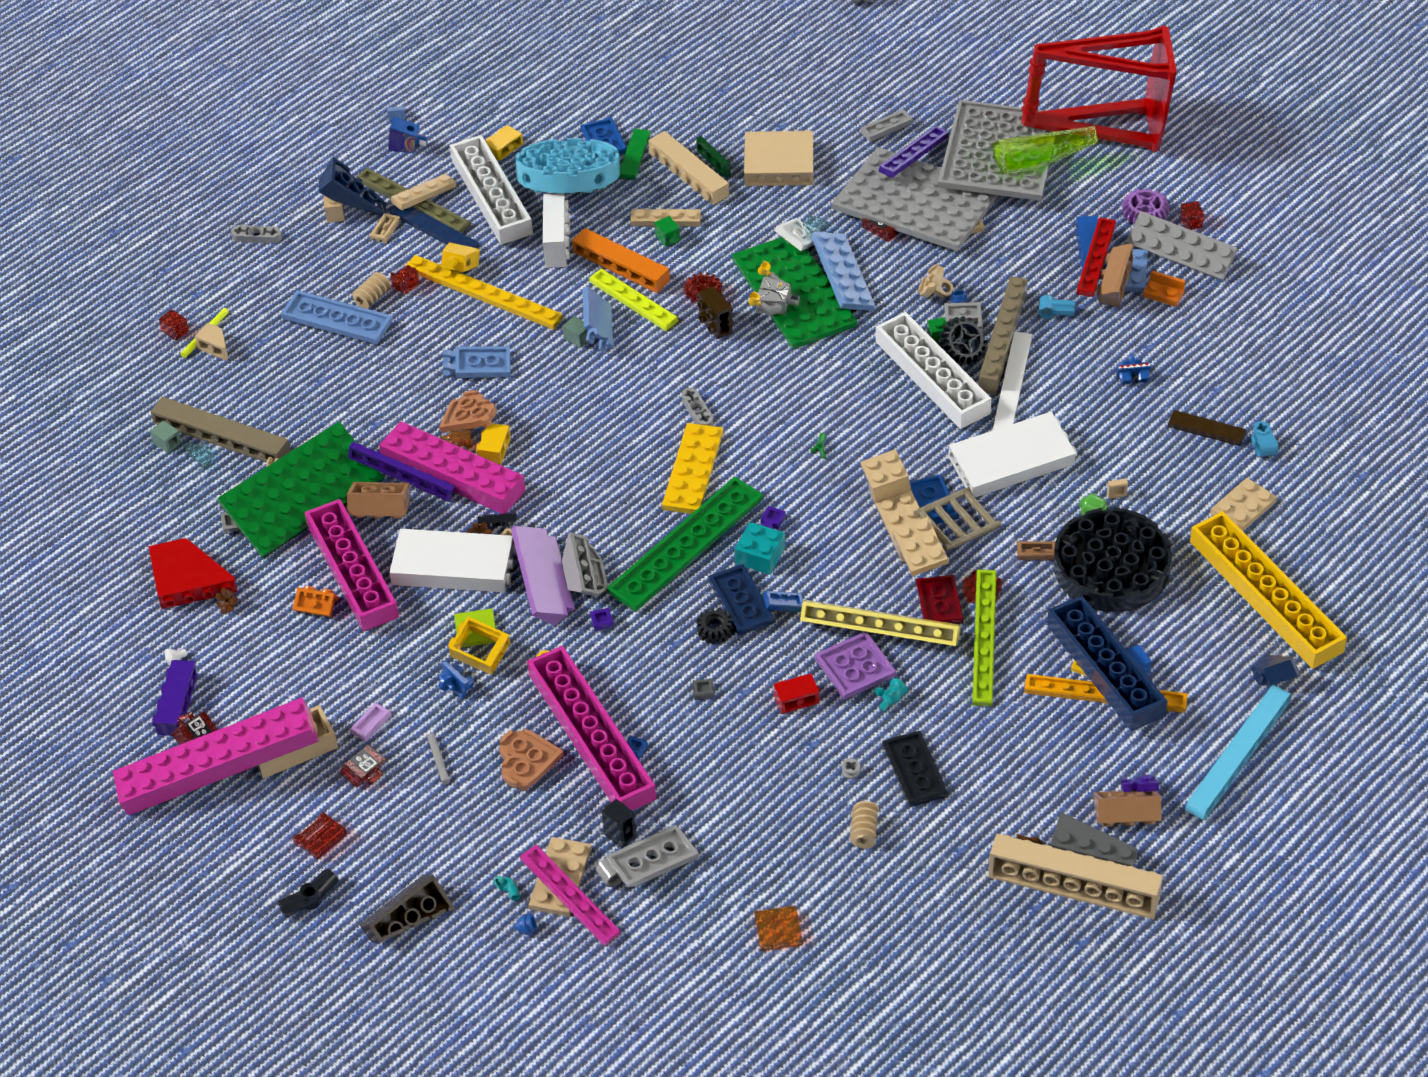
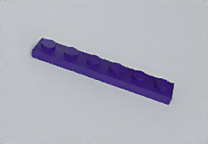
M937 126L932 127L879 166V172L888 177H895L949 137V131Z
M351 442L348 450L349 459L404 483H410L411 486L443 500L451 501L455 486L449 482L440 480L431 474L417 470L415 467L387 457L362 444Z

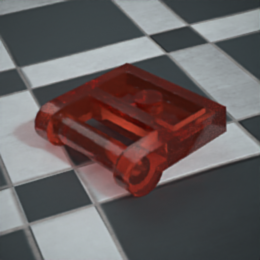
M322 812L318 815V819L309 827L292 837V841L296 846L301 847L318 860L348 834L344 827ZM322 825H324V826H323L319 831H317L312 837H310L308 840H306V839H307L309 836H311L316 830H318Z

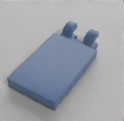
M587 286L582 289L584 328L588 331L586 340L592 344L594 343V338H598L600 341L598 350L605 353L607 346L614 347L611 304Z
M510 346L456 347V351L443 349V378L451 377L453 374H456V378L510 377Z

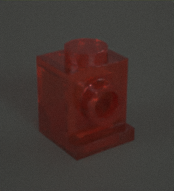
M410 265L405 266L397 273L392 272L390 274L392 287L403 295L420 284L419 272Z

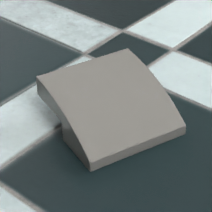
M980 302L944 303L946 322L949 320L953 321L955 317L960 319V317L965 316L966 319L972 318V323L978 321L977 327L982 326Z

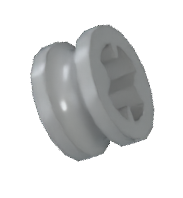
M853 758L843 761L842 774L845 778L854 779L859 776V761Z

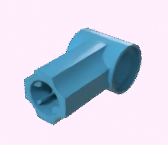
M1044 295L1039 299V316L1043 319L1053 318L1054 315L1074 316L1075 300H1055L1051 295Z

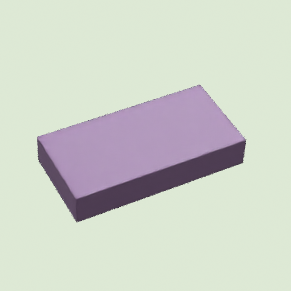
M375 703L350 728L351 734L366 742L392 716L391 711Z

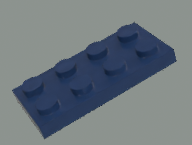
M744 563L708 576V581L722 607L727 611V614L731 615L732 625L738 636L775 623L774 616L770 610L766 609L764 599Z

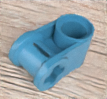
M1264 421L1256 422L1253 427L1254 433L1251 436V441L1257 457L1277 455L1279 451L1278 443L1270 425Z

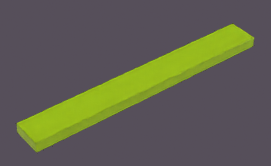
M977 570L972 706H992L996 570Z

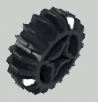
M965 316L960 317V319L955 317L953 321L949 320L947 325L942 327L943 331L939 334L943 338H940L938 341L943 343L940 347L957 364L960 362L961 366L966 365V363L971 365L973 361H978L979 357L984 355L983 351L987 348L983 344L988 341L983 339L986 333L980 331L983 326L977 327L978 321L972 323V318L966 319ZM953 330H955V333H954L955 339H954V341H952V339H951ZM962 339L968 340V341H966V342H964V343H962V341H961V342H958V341H960V340H962ZM974 341V349L971 352V342Z

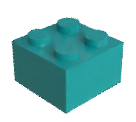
M749 522L734 548L735 564L740 565L744 563L746 568L771 575L785 549V533Z

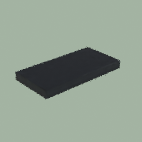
M920 730L882 741L883 749L909 808L948 797V791Z

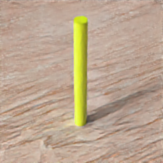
M223 308L209 324L217 326L229 311ZM195 338L180 353L183 358H186L197 347Z

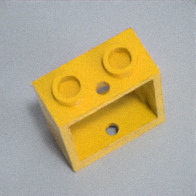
M467 616L465 622L460 623L456 637H453L448 644L450 657L493 675L511 644L510 635ZM471 631L496 642L486 661L460 650Z

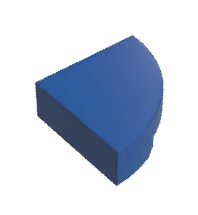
M629 735L627 743L637 759L640 760L648 746V742Z

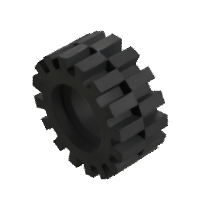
M714 607L711 608V611L706 609L705 614L701 612L700 617L697 618L698 636L702 641L705 640L707 644L712 641V645H715L717 641L719 644H722V640L726 642L728 637L732 636L731 633H733L731 615L727 614L726 610L721 612V608L714 610ZM713 623L722 625L720 628L717 629L707 627L708 625Z

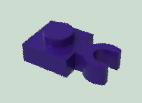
M768 506L761 518V525L771 529H779L786 517V511Z
M1141 775L1140 778H1135V780H1121V788H1123V792H1131L1133 790L1138 792L1159 791V783L1156 777L1152 775Z

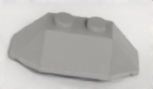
M570 532L562 558L567 589L582 594L599 596L606 592L608 587L603 560L589 543L587 536Z

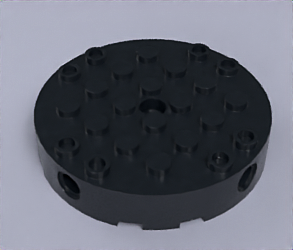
M1113 508V510L1093 509L1086 511L1085 515L1072 518L1060 530L1054 547V574L1061 588L1072 599L1083 596L1093 609L1108 612L1137 609L1152 602L1165 589L1171 571V544L1166 533H1162L1158 528V524L1138 512L1122 508Z

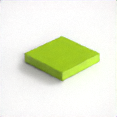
M493 608L454 614L456 634L458 633L457 630L460 623L465 622L467 616L495 628ZM471 631L461 648L496 642Z

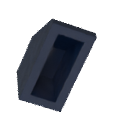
M1266 655L1250 667L1255 681L1260 685L1272 686L1301 675L1293 657Z

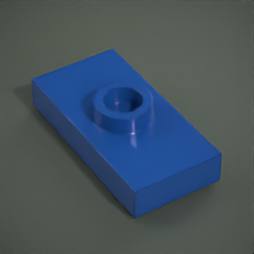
M765 591L763 594L767 610L802 611L803 598L801 593Z

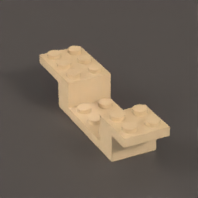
M896 449L861 461L860 464L868 481L870 495L901 562H906L911 575L915 576L948 564V558L929 518L921 519L919 516H914L913 511L917 510L919 506L911 491L909 476Z

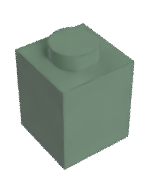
M573 316L563 325L564 339L580 348L585 343H588L586 340L588 331L584 328V321Z
M164 420L150 430L153 444L166 453L171 452L181 444L179 431Z

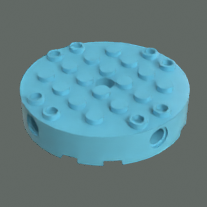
M567 138V141H558L557 139L541 141L526 146L522 149V153H517L515 157L518 182L524 188L533 189L536 193H591L594 189L606 188L607 185L617 180L620 175L618 149L609 143L594 139L582 141V138Z

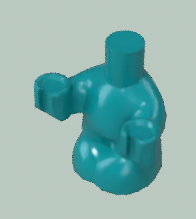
M892 678L890 687L887 690H884L882 687H877L874 690V693L877 696H881L884 700L879 705V709L883 712L889 706L898 703L901 697L909 691L908 687L900 679Z

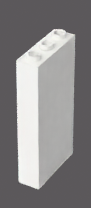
M1052 411L949 445L948 457L965 488L970 487L971 494L974 497L1074 465L1075 457L1077 456L1076 448L1070 444L1067 433L1063 432L1059 419L1054 417Z
M400 529L390 568L392 585L506 592L507 585L511 583L510 570L514 569L513 555L517 554L513 536Z

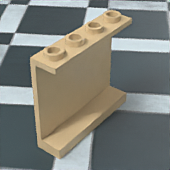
M813 131L745 132V186L813 185Z

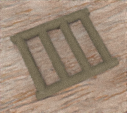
M970 487L961 489L913 511L915 517L919 516L921 519L929 518L938 539L944 544L943 548L945 551L956 548L1001 527V522L995 521L971 494ZM965 497L988 525L980 527L957 500ZM950 504L973 531L965 534L942 506ZM935 510L958 538L950 541L927 513Z

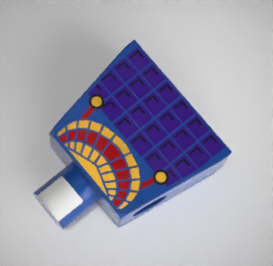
M394 116L389 128L388 151L413 154L418 145L427 146L428 137L419 135L420 126L418 124Z

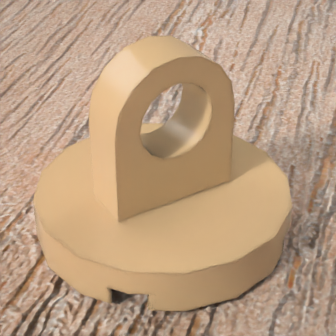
M935 264L928 270L927 273L929 275L922 279L918 290L919 294L924 298L929 297L932 293L941 298H947L954 290L953 285L943 277L944 268ZM941 285L946 287L947 292L943 291Z

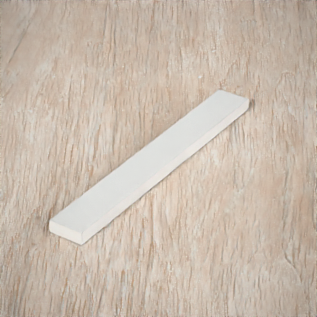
M1014 332L992 431L1014 424L1032 334Z

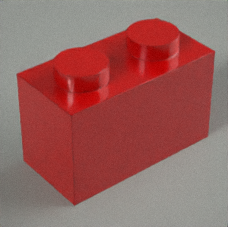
M811 673L773 684L774 698L781 714L820 703L819 689Z

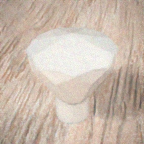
M169 648L165 649L164 652L169 666L172 660H180L187 656L185 649L178 651Z

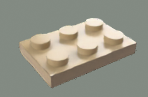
M1246 478L1211 508L1210 514L1214 516L1223 511L1244 531L1277 502V496L1249 478Z

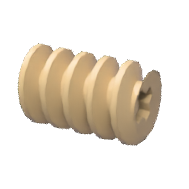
M375 272L353 292V299L359 307L368 309L382 294L386 293L387 289L391 288V283L385 275Z
M862 801L856 803L852 809L849 839L858 848L869 849L876 843L879 808L873 802Z

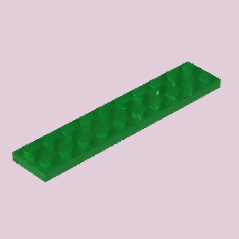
M734 476L607 587V593L636 612L763 500V494Z

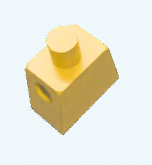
M449 242L442 251L441 267L460 272H466L478 267L480 249Z

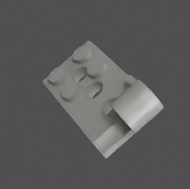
M674 825L607 855L597 865L596 872L608 887H614L622 881L627 887H635L698 859L699 853L679 827ZM666 847H669V848H673V849H675V850H674V851H667V850H665V848H666ZM652 855L656 856L657 858L649 859L647 856ZM630 863H637V864H639L640 866H638V867H632V866H630L629 864H630Z

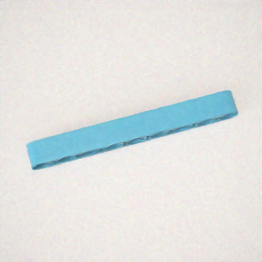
M1275 685L1270 687L1186 804V812L1206 820L1287 708L1292 698L1291 693Z

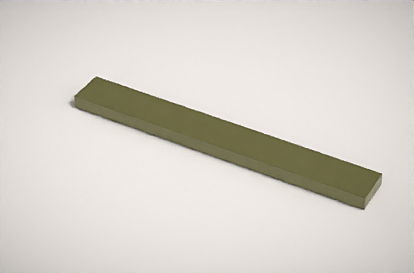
M366 168L356 176V179L360 177L363 180L364 186L391 199V196L408 190L369 168ZM428 199L412 206L461 233L471 226L470 221Z

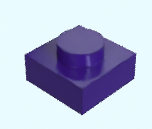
M609 608L590 612L594 631L614 627Z

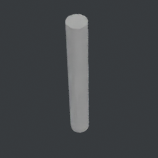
M430 733L427 735L442 784H449V776L434 733Z

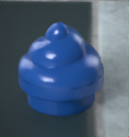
M523 914L519 917L518 922L515 923L514 928L524 935H531L533 931L537 930V922L532 914Z

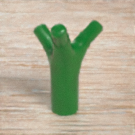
M820 433L816 445L810 451L813 453L819 449L823 459H826L824 443L827 435Z

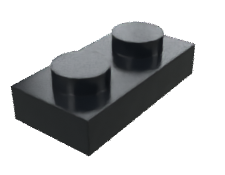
M517 512L478 516V523L486 522L487 527H493L494 523L502 522V526L513 525V521H517Z

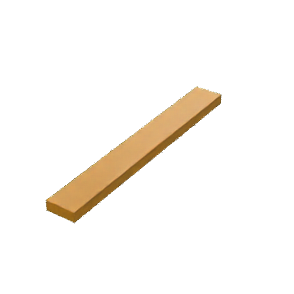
M1027 674L1024 689L1026 694L1109 704L1091 681ZM1159 690L1167 699L1166 711L1186 713L1188 693Z

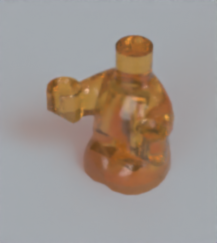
M470 429L451 431L448 435L440 436V439L458 447L471 448Z

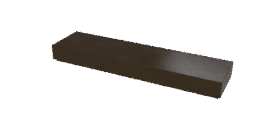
M1177 410L1173 411L1168 422V427L1237 446H1241L1246 434V429Z

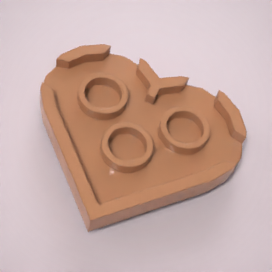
M477 390L462 393L463 397L456 401L455 399L451 401L439 428L444 433L465 429L470 430L481 426L484 428L492 424L491 420L497 413L494 403L484 399L483 395L479 394Z
M527 729L515 732L510 730L500 740V756L504 759L501 771L502 778L509 786L518 788L520 791H526L537 783L564 756L563 750Z

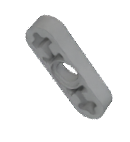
M236 225L231 229L232 238L236 242L275 244L282 239L280 229L274 226ZM254 233H261L258 236H253Z
M694 388L684 389L681 394L682 403L695 424L713 426V416L697 390ZM701 407L702 410L694 411L693 408Z

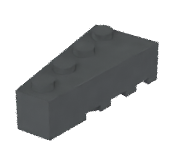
M1060 812L1050 846L1053 848L1069 850L1076 854L1092 856L1104 861H1113L1124 866L1135 867L1137 848Z

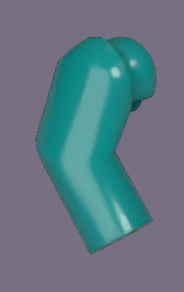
M496 876L494 878V886L499 890L508 892L512 901H516L521 897L516 882L513 879L504 876Z

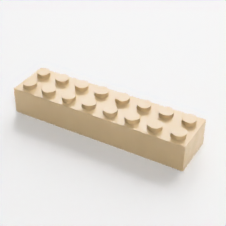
M996 834L990 852L989 878L1154 920L1160 900L1163 875L1156 872H1148L1136 869L1133 866H1124L1113 861H1104L1092 856H1084L1069 850L1065 851L1049 845H1041L1029 840H1021L1001 834Z

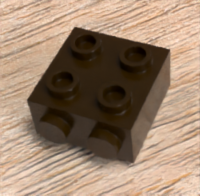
M714 286L698 292V318L701 323L706 325L709 333L713 334L717 340L733 333L734 321L731 303L727 302L720 291L718 292Z

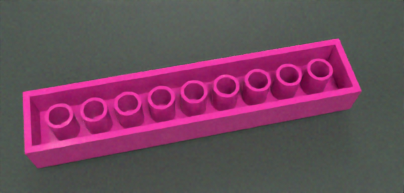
M560 646L527 661L529 677L610 802L617 799L633 811L655 801V784L565 648Z
M302 697L113 771L119 804L128 815H131L317 743L319 740L311 710Z

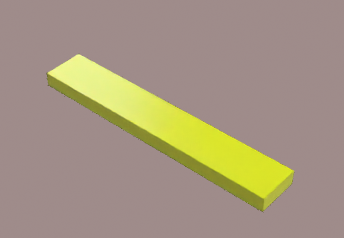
M602 268L589 277L590 283L663 330L667 331L678 323L677 316Z

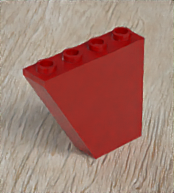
M187 538L148 546L161 609L216 597V593H221L222 588H227L228 591L233 593L238 592L234 576Z

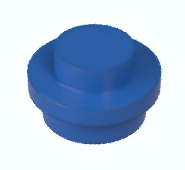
M954 290L950 296L952 303H964L968 300L964 290Z

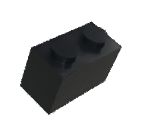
M617 799L607 804L602 810L604 836L620 848H624L636 837L634 811Z

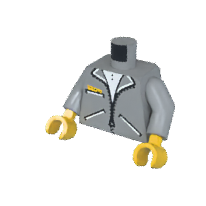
M764 261L758 268V273L766 275V277H763L759 292H752L749 295L748 303L750 306L756 305V313L768 316L784 314L788 305L798 306L800 296L791 294V285L781 280L773 271L770 272V264Z

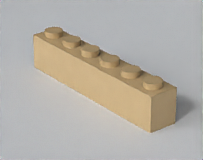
M666 131L649 139V153L712 205L729 196V183Z

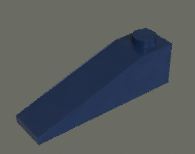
M332 157L319 179L318 192L333 201L383 216L386 213V202L372 189H367L360 177L356 179L350 173L351 169L347 165Z

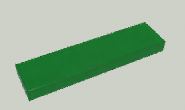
M633 130L620 168L619 178L636 180L651 136L650 130Z

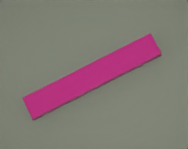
M537 844L521 855L520 860L603 946L620 935L621 931Z

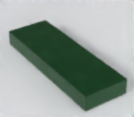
M702 136L697 137V151L724 178L729 177L730 163Z

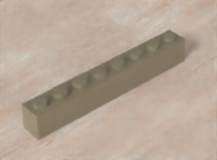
M1014 276L1009 278L979 375V386L986 394L997 395L1013 335L1016 332L1027 296L1028 279Z
M161 397L150 411L155 425L164 420L177 429L179 433L267 462L269 457H272L274 462L276 458L280 459L291 452L288 439L282 436H277L267 431L241 424L235 420L191 407L188 404L176 402L173 399Z

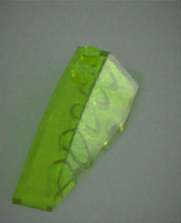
M1095 126L1002 139L992 143V149L996 164L1003 175L1037 170L1097 144L1098 140Z

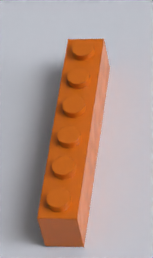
M584 228L572 239L573 253L655 293H659L670 282L669 268L594 231Z

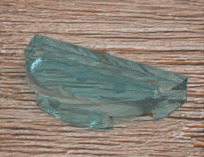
M808 216L804 220L803 226L806 227V233L812 236L814 231L818 232L825 228L828 221L817 216Z
M192 442L183 445L184 450L204 470L210 466L212 452L209 446L204 443L192 444Z

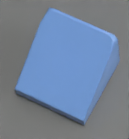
M405 106L388 107V119L393 120L394 116L405 119Z

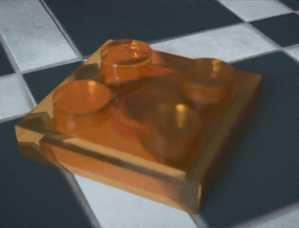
M796 905L754 911L760 951L803 945Z

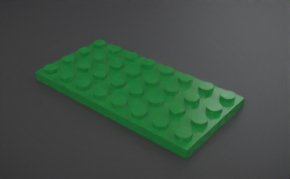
M780 237L732 254V260L754 292H759L763 277H766V275L758 273V268L764 261H767L771 266L769 271H773L781 280L791 285V294L800 296L798 306L788 305L786 313L770 315L792 349L857 327V320L851 311L840 308L830 281L807 249L800 251L786 239Z
M338 421L219 496L217 501L259 555L264 558L309 529L305 516L306 511L338 499L342 501L343 505H346L347 493L353 482H382L384 476L381 472L348 458L351 442H357L341 422Z

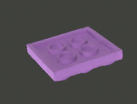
M866 631L815 654L816 662L844 700L896 677V670Z

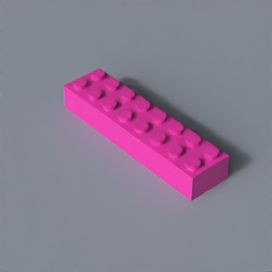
M402 421L379 444L380 452L383 455L396 459L408 466L415 467L426 474H431L440 480L447 481L455 486L454 493L499 513H507L526 491L524 475Z
M338 499L306 511L305 516L308 528L362 631L364 632L399 618L397 603L342 501Z

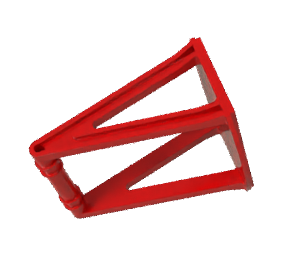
M1161 25V27L1149 31L1042 43L1034 46L1033 55L1030 59L1031 66L1028 69L1029 79L1026 96L1023 99L1021 110L1023 113L1021 120L1023 126L1138 145L1153 152L1160 151L1177 74L1169 27ZM1154 44L1150 63L1089 53L1092 51ZM1046 59L1148 76L1146 96L1142 99L1038 111L1041 83L1045 74L1044 67L1047 65ZM1131 113L1147 115L1150 134L1077 122L1075 120Z

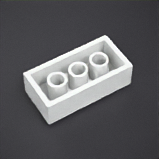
M564 193L543 194V249L546 268L567 267V260H570V250L567 249L570 247V238L567 236L570 235V225L567 224L570 223V213L566 212L569 211L568 200H565Z

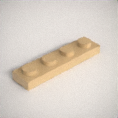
M447 174L440 175L391 196V203L400 210H404L455 188L456 181Z
M632 209L631 226H655V221L670 216L678 226H700L701 209Z

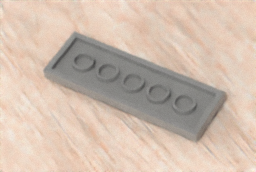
M1140 211L1126 240V244H1133V247L1137 249L1148 250L1150 254L1221 281L1224 280L1238 251V248L1142 211Z

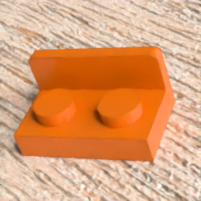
M1151 271L1150 280L1143 291V297L1177 307L1184 294L1185 280Z
M312 586L297 587L292 610L331 617L334 603L338 601L339 597L330 589L318 591Z

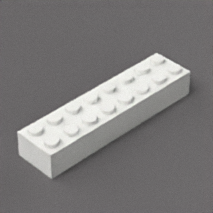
M482 135L451 144L452 162L500 245L533 235L532 220Z
M906 312L876 326V343L960 429L991 414V398Z

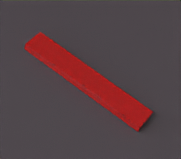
M1098 219L1077 287V295L1095 296L1116 227V220Z

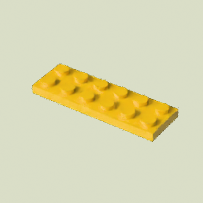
M686 424L663 499L662 510L692 514L703 504L723 436L722 427Z

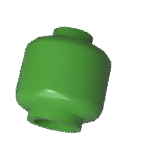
M1094 493L1089 494L1087 497L1083 496L1079 503L1081 515H1085L1086 511L1102 508V510H1108L1109 508L1107 501Z

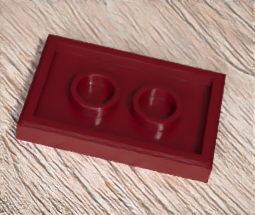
M954 575L916 579L915 583L923 619L951 624H964Z

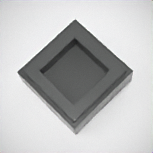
M712 679L692 680L694 700L714 699Z

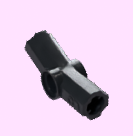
M324 869L311 883L303 884L300 891L278 900L277 902L283 916L287 918L304 909L313 910L318 908L321 904V899L339 882L338 877L330 869Z

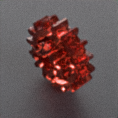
M699 272L698 276L693 274V278L688 277L687 282H684V294H686V299H690L691 303L698 301V292L714 286L718 292L722 293V283L720 278H715V274L709 276V272L705 275Z

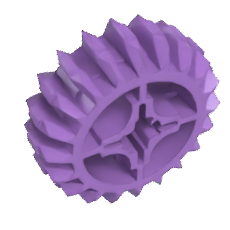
M1143 188L1142 190L1136 189L1135 192L1131 191L1122 202L1124 219L1128 220L1129 224L1133 223L1134 226L1140 211L1166 220L1169 215L1167 197H1164L1163 193L1158 194L1157 190L1152 191L1151 188L1149 190Z

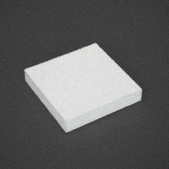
M797 218L780 224L775 229V232L800 251L814 246L811 238L814 231Z

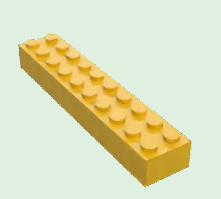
M1223 511L1192 527L1190 543L1312 669L1344 652L1347 637Z

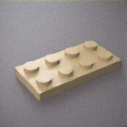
M551 837L546 855L580 887L592 846L588 843ZM537 878L529 902V910L570 917L571 911Z

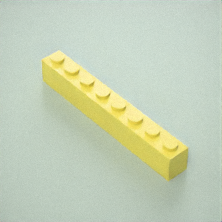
M809 600L803 601L800 621L952 646L958 645L961 625Z

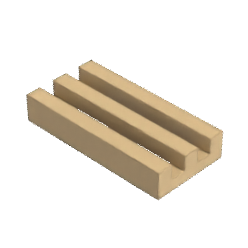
M384 213L369 235L370 240L376 239V242L382 240L386 244L400 223V217Z

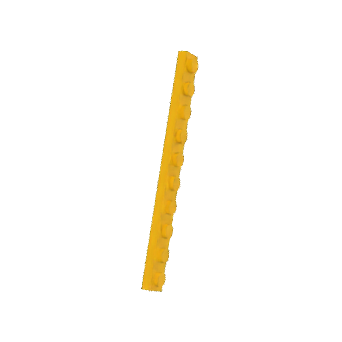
M414 255L405 265L406 271L554 330L563 320V314L455 270L442 268L440 264Z

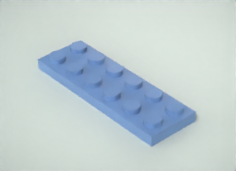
M814 231L811 238L840 308L873 311L875 304L846 235Z
M299 290L294 293L281 312L282 319L373 344L379 343L393 321L392 315Z

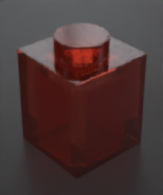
M1199 202L1182 203L1180 218L1184 227L1190 230L1203 228L1204 213Z
M172 309L159 318L161 331L175 341L189 332L186 318Z

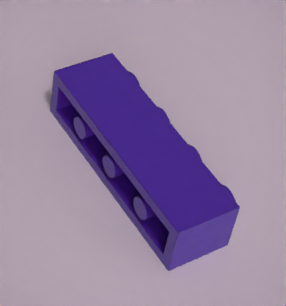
M172 660L170 667L166 669V681L161 687V699L157 701V713L152 718V725L155 727L157 735L180 736L177 730L184 726L198 676L195 661Z

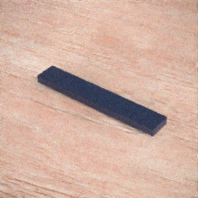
M393 205L389 209V214L399 216L403 222L446 245L450 242L472 248L478 247L476 240L412 206L400 210L397 206Z

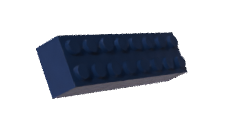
M1083 596L1048 609L1047 626L1130 731L1166 717L1167 699Z

